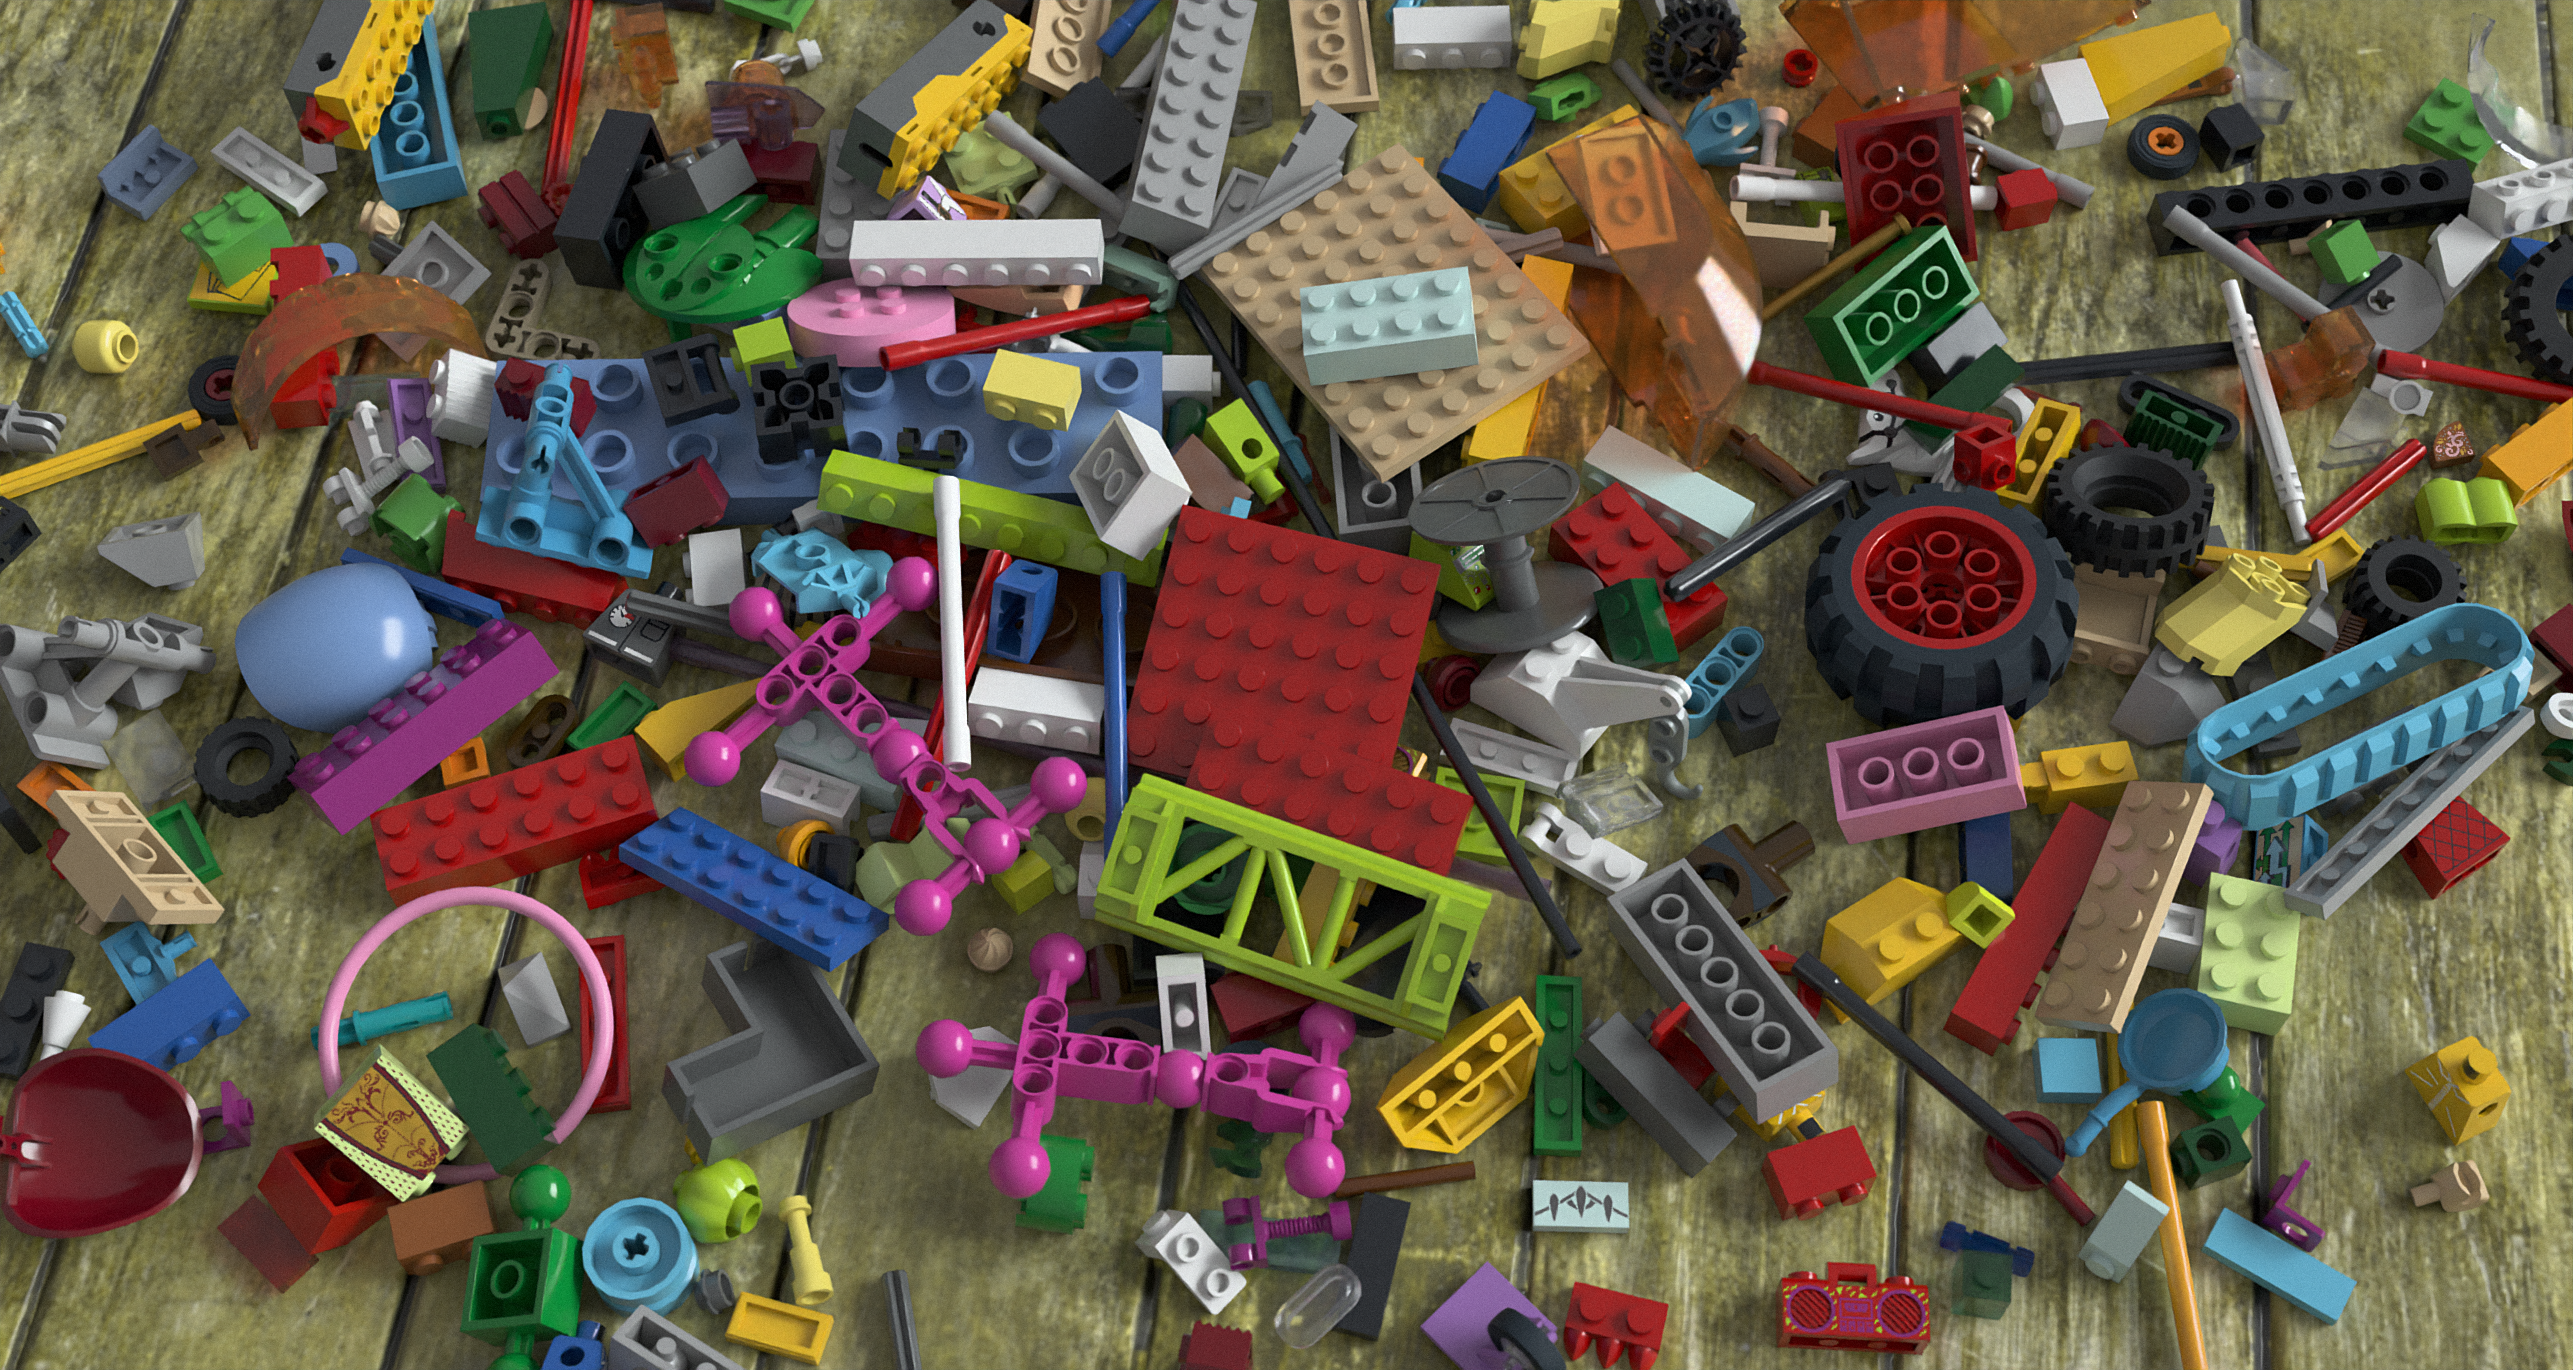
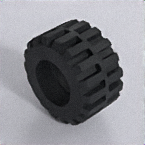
M2392 535L2388 538L2387 542L2380 539L2374 542L2371 548L2366 549L2350 575L2342 595V602L2347 604L2346 610L2351 611L2352 615L2367 619L2366 641L2437 608L2465 602L2467 593L2464 592L2467 586L2466 577L2459 576L2462 568L2458 561L2451 562L2449 560L2451 554L2445 548L2440 551L2434 547L2435 542L2428 539L2425 543L2418 541V536L2408 535L2405 540H2402L2400 535ZM2388 585L2400 586L2409 590L2418 598L2420 603L2400 598Z

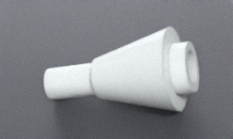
M61 990L56 991L55 997H44L42 1038L44 1048L39 1061L67 1049L91 1010L89 1006L83 1004L85 997Z

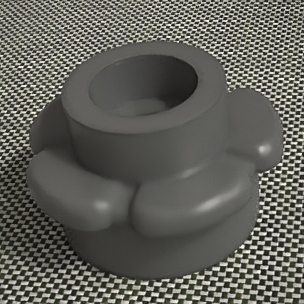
M706 1268L701 1271L700 1280L694 1283L696 1302L702 1310L708 1309L712 1315L722 1314L723 1309L734 1305L735 1295L732 1282L724 1269L711 1272Z

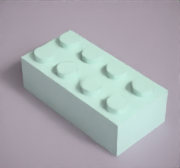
M1468 266L1300 288L1303 351L1311 386L1479 365Z

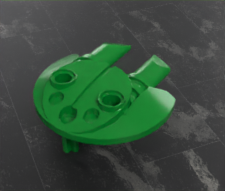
M740 193L709 214L657 230L652 229L640 238L627 254L623 265V279L627 293L643 310L666 319L671 344L693 337L690 323H727L771 312L800 297L822 275L824 271L823 261L809 251L798 249L819 232L820 221L818 218L799 204L766 230L757 231L752 235L740 225L760 210L768 202V197L766 194Z

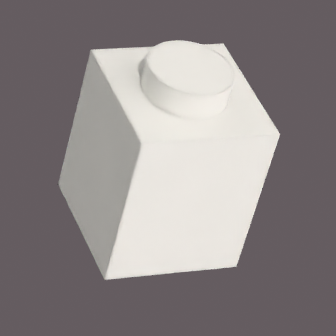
M1162 355L1164 412H1169L1170 407L1175 405L1177 399L1182 397L1200 401L1208 408V412H1212L1213 396H1221V372H1213L1212 355Z

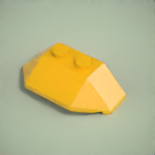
M1898 876L1826 921L1819 960L1839 975L1843 983L1873 1006L1974 941L1949 924L1946 896L1949 893ZM1822 998L1841 1024L1850 1020L1846 1014L1828 999Z
M1514 996L1472 1015L1445 1034L1442 1043L1434 1042L1396 1072L1381 1096L1376 1110L1400 1146L1458 1154L1527 1098L1536 1066L1538 1048L1542 1046L1545 1033L1521 996Z

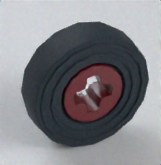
M222 355L206 361L196 369L189 380L187 391L193 409H196L205 421L214 419L218 426H232L248 420L258 412L265 401L266 385L260 370L249 359L237 355ZM225 387H234V390L231 392L224 390L220 393V388L224 389Z

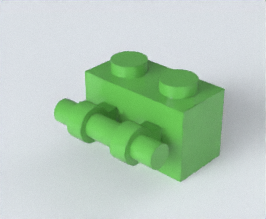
M248 185L236 193L231 190L221 197V203L205 213L200 210L190 217V223L179 229L188 243L193 241L203 264L226 288H229L270 261L271 248L291 247L294 245L281 213L259 191L254 193Z

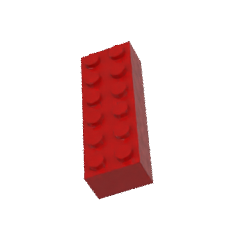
M1214 706L1185 784L1187 788L1447 878L1474 806L1473 796L1218 706Z
M633 734L376 811L370 815L387 891L397 908L419 897L437 891L460 887H489L580 859L587 851L600 853L610 850L617 842L627 841L660 820L643 759Z

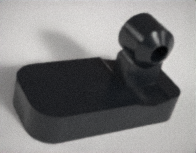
M817 833L812 838L807 872L853 895L856 863L864 856L865 850L860 847V843L855 837Z

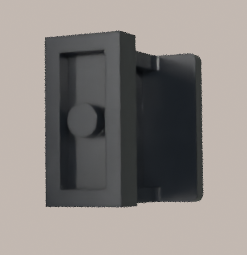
M1098 76L1087 83H1077L1068 91L1065 98L1056 104L1050 102L1038 111L1035 117L1033 133L1038 141L1046 137L1065 160L1111 192L1117 189L1120 184H1124L1129 180L1142 125Z

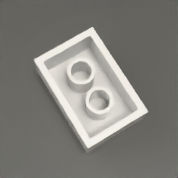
M1118 409L1069 475L1099 539L1140 561H1143L1149 551L1160 543L1164 531L1174 517L1181 513L1182 505L1188 504L1189 497L1192 494L1159 432Z

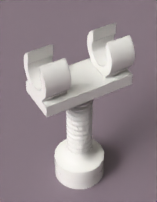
M1765 107L1758 112L1760 128L1757 132L1763 136L1760 165L1741 163L1738 176L1770 177L1771 179L1794 180V169L1775 167L1778 138L1784 136L1787 132L1789 115L1782 108ZM1775 200L1776 205L1790 206L1791 200Z
M2377 372L2374 373L2369 391L2366 392L2365 398L2390 405L2393 410L2401 414L2424 416L2433 394L2432 391L2422 388L2420 384L2411 380L2399 381Z
M415 436L410 437L398 446L400 456L365 482L362 481L359 475L345 467L339 471L340 475L332 476L324 482L322 488L327 499L333 497L336 505L344 504L350 500L354 504V506L342 510L337 516V521L342 531L348 529L350 536H357L365 532L370 525L368 517L376 510L371 498L391 484V482H394L401 475L408 472V470L412 469L416 473H421L434 463L432 454L421 440Z

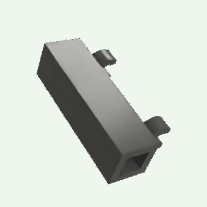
M1650 1008L1632 1025L1619 1011L1606 1023L1600 1017L1596 1018L1579 1035L1585 1043L1573 1056L1692 1179L1738 1135L1725 1119L1741 1102L1727 1090L1710 1106L1645 1039L1652 1032L1650 1026L1657 1017Z

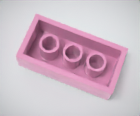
M2004 705L1826 743L1837 822L1849 845L2027 808L2013 729Z

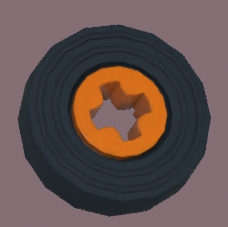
M2167 114L2149 115L2140 120L2131 131L2128 138L2127 154L2130 163L2142 174L2153 179L2173 180L2188 174L2199 157L2201 142L2197 131L2183 119ZM2165 143H2168L2167 146L2162 149L2157 146V144L2165 145Z

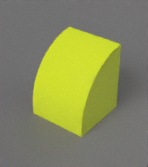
M1028 850L1019 856L1010 869L1001 874H993L991 876L994 887L1018 916L1055 891L1052 868L1033 850Z
M1974 881L1959 885L1946 896L1949 924L1983 949L2015 919L2012 908Z

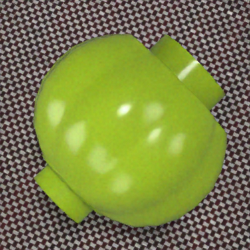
M728 1157L708 1167L701 1160L691 1171L683 1170L673 1185L672 1192L677 1197L676 1212L687 1228L691 1238L704 1244L728 1243L737 1239L741 1233L747 1234L756 1225L763 1208V1202L759 1195L760 1187L754 1171L747 1164L735 1158Z

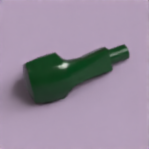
M1167 309L1162 312L1155 311L1147 317L1136 319L1131 327L1126 329H1109L1098 325L1059 334L1060 337L1093 352L1162 351V355L1173 354L1174 338L1168 323Z

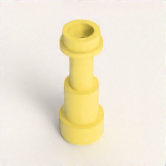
M796 1195L785 1198L778 1204L780 1210L778 1217L780 1221L788 1223L793 1245L789 1254L795 1275V1280L792 1282L795 1301L799 1306L820 1304L830 1299L834 1292L829 1273L823 1271L818 1245L811 1241L806 1217L811 1214L812 1209L810 1204L807 1203L805 1196Z

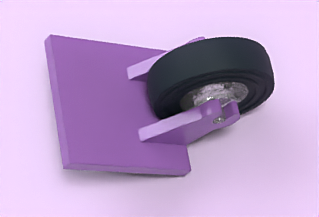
M1488 1261L1420 1326V1330L1461 1370H1567L1563 1357L1553 1344L1558 1339L1555 1333L1557 1327Z

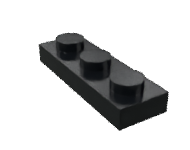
M26 942L0 1001V1078L19 1081L21 1076L27 1072L43 1034L44 997H55L56 991L62 990L75 960V956L70 950Z

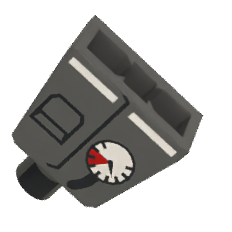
M662 581L654 592V595L679 601L684 596L677 586L668 581ZM626 589L585 630L582 635L592 658L660 689L685 639L687 628L627 613L625 611L627 594L630 590L637 589Z

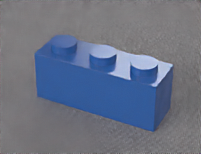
M1494 90L1486 103L1481 102L1478 105L1473 116V124L1469 130L1463 129L1455 144L1454 153L1450 158L1445 157L1442 160L1436 178L1440 180V186L1459 206L1482 215L1499 188V172L1514 165L1533 136L1537 107L1497 90Z
M208 958L87 1038L93 1048H104L124 1053L167 1072L177 1064L188 1062L196 1057L201 1048L219 1036H225L235 1031L241 1022L251 1016V1014L211 958Z

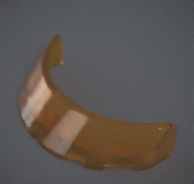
M370 272L342 274L326 278L323 283L318 285H307L292 293L274 306V310L256 329L252 330L243 345L244 349L237 363L233 382H231L230 402L249 450L258 449L264 417L270 403L283 383L308 359L341 341L380 332L413 333L444 341L463 350L467 354L489 360L469 311L456 300L453 301L441 292L421 284L418 280L401 275L394 277L375 275Z

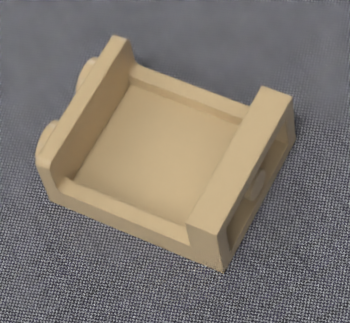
M1730 201L1720 253L1719 283L1789 289L1829 263V251H1833L1835 241V227L1828 226L1829 211L1820 210L1816 228L1746 222L1747 202Z
M2087 562L2079 566L2074 564V586L2080 596L2073 650L2069 660L2078 664L2089 663L2109 668L2118 674L2138 675L2150 656L2151 649L2148 647L2151 628L2157 597L2164 584L2166 572L2163 569L2156 570L2155 578H2144L2141 572H2130L2129 578L2118 577V571L2105 569L2103 574L2093 572L2094 565Z

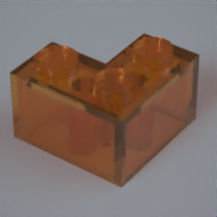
M2352 305L2315 316L2303 341L2266 353L2264 360L2280 414L2295 409L2297 411L2306 410L2316 402L2330 397L2333 399L2342 398L2355 388V383L2363 368L2367 365V360L2376 345V341Z

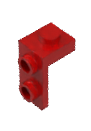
M1682 1001L1673 1011L1667 1007L1654 1019L1650 1026V1029L1653 1031L1652 1036L1648 1042L1698 1092L1717 1071L1700 1048L1685 1035L1691 1007Z

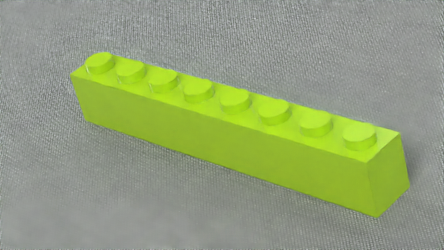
M833 449L822 470L816 509L937 537V521L934 517L933 480L947 475ZM958 478L961 511L959 519L960 543L985 549H997L1011 555L1097 575L1111 571L1122 572L1127 576V582L1155 588L1169 527L1164 531L1160 543L1149 551L1143 561H1140L1101 541L1084 507Z

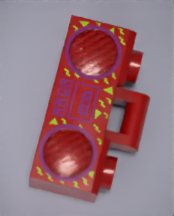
M1826 1262L1825 1280L1817 1279V1274L1813 1272L1796 1271L1788 1274V1278L1781 1277L1775 1291L1777 1347L1922 1355L1931 1341L1928 1286L1914 1284L1912 1278L1905 1276L1889 1277L1884 1280V1283H1878L1877 1285L1875 1264ZM1838 1282L1864 1283V1286L1838 1285Z

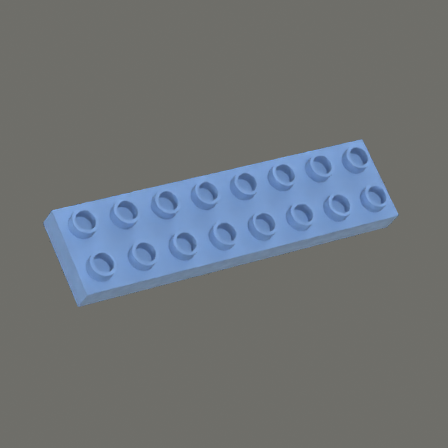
M1162 351L1020 353L1080 367L1082 392L1067 432L1056 429L1043 430L1030 423L1017 420L1005 421L991 414H986L982 389L996 354H960L926 361L921 365L885 372L882 366H839L843 385L844 415L847 424L849 451L853 454L898 464L900 456L897 451L898 432H903V427L919 428L921 433L920 450L938 451L939 435H944V429L959 430L962 435L961 452H963V461L956 469L940 468L941 474L1084 507L1069 475L1117 409L1157 430L1164 441ZM794 356L797 368L803 367L802 358L805 357ZM722 357L720 360L730 389L734 390L739 398L740 407L738 410L727 415L715 413L669 428L666 427L644 359L523 360L545 368L550 363L559 362L558 372H562L564 363L571 368L574 377L589 381L590 390H592V395H594L593 400H596L597 410L583 436L577 440L607 491L619 489L630 493L635 488L703 454L730 495L724 511V517L714 525L775 524L777 521L783 523L792 513V510L803 506L811 500L818 499L822 470L830 456L815 458L814 449L798 451V460L764 464L756 435L754 412L756 404L753 390L748 385L744 371L736 373L731 357ZM700 358L690 359L689 361L701 395L714 393L703 360ZM497 361L495 381L507 361ZM495 387L493 389L479 501L481 506L487 486L510 491L515 475L521 470L526 450L525 433L528 420L522 422L520 418L514 420L513 416L506 417ZM556 458L555 470L550 480L553 485L551 495L582 502ZM913 467V468H917V469H922V470H923V467ZM841 515L843 523H863L865 521Z

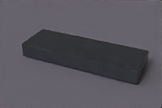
M1370 1192L1364 1193L1331 1331L1378 1342L1411 1202Z

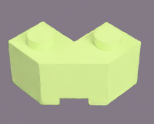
M948 818L946 820L948 824L946 830L963 845L964 835L971 826L968 819ZM924 824L922 831L909 844L882 841L869 846L864 851V856L856 863L855 881L868 904L887 914H895L896 896L904 885L915 879L934 880L954 861L934 843Z

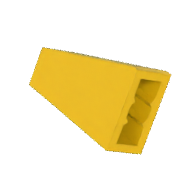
M2214 11L2079 45L2077 59L2085 58L2109 116L2106 126L2108 128L2153 104L2155 101L2222 67L2227 49L2231 47V35L2228 27L2221 25Z

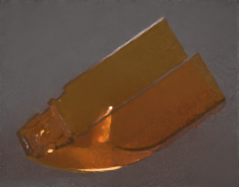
M1639 114L1546 149V157L1624 274L1609 273L1603 269L1574 264L1568 307L1627 400L1634 408L1643 406L1650 413L1647 415V422L1654 429L1661 426L1669 434L1667 436V444L1693 472H1696L1706 465L1724 443L1743 406L1762 327V287L1758 267L1743 230L1714 188L1709 172L1706 169H1701L1693 157L1689 143L1680 138L1673 126L1644 114ZM1591 229L1567 241L1569 243L1595 247ZM1657 316L1659 317L1668 336V338L1663 339V341L1662 330L1658 328L1656 323ZM1661 341L1665 348L1663 358L1660 356L1658 350L1659 343Z

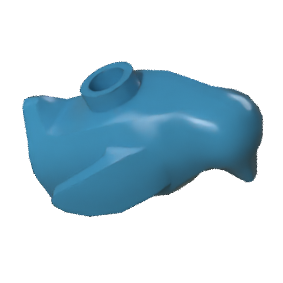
M1709 95L1704 98L1691 111L1686 121L1683 135L1673 144L1677 149L1676 172L1690 171L1696 166L1702 165L1735 166L1752 157L1758 151L1757 146L1740 148L1760 128L1756 101L1753 98H1738L1706 110L1714 97Z

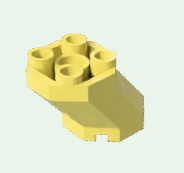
M1531 0L1527 19L1532 22L1529 23V26H1523L1518 49L1525 50V52H1520L1516 74L1538 80L1589 61L1605 64L1610 62L1619 29L1617 25L1619 17L1622 15L1624 0Z
M2233 553L2232 556L2228 555L2216 572L2162 610L2155 621V627H2158L2155 631V637L2173 654L2187 663L2191 661L2193 656L2204 661L2200 669L2206 673L2232 677L2242 662L2298 623L2307 610L2306 603L2310 599L2311 594L2304 587L2297 583L2289 582L2280 574L2282 568L2274 561L2263 556L2254 561L2241 554Z

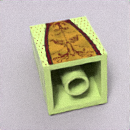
M380 1044L314 1115V1129L402 1202L411 1194L419 1197L436 1178L437 1175L432 1170L444 1157L450 1161L454 1159L469 1141V1138L465 1135L469 1127L463 1117Z

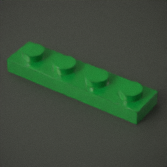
M1536 975L1535 1019L1545 1035L1542 1046L1538 1048L1534 1070L1533 1155L1580 1157L1582 1152V1064L1573 1054L1582 1046V1039L1579 1037L1582 1033V977Z

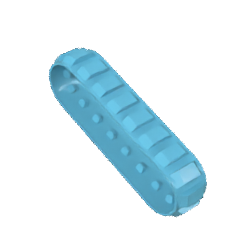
M2455 603L2437 608L2227 704L2202 719L2188 735L2187 747L2184 751L2182 781L2183 783H2205L2214 792L2212 800L2223 806L2225 810L2223 822L2225 823L2231 817L2241 824L2242 830L2258 831L2276 826L2496 723L2509 712L2515 711L2527 696L2535 652L2527 635L2516 620L2499 609L2478 603ZM2446 659H2467L2485 664L2494 670V672L2281 771L2266 775H2243L2227 770L2217 763L2431 663Z

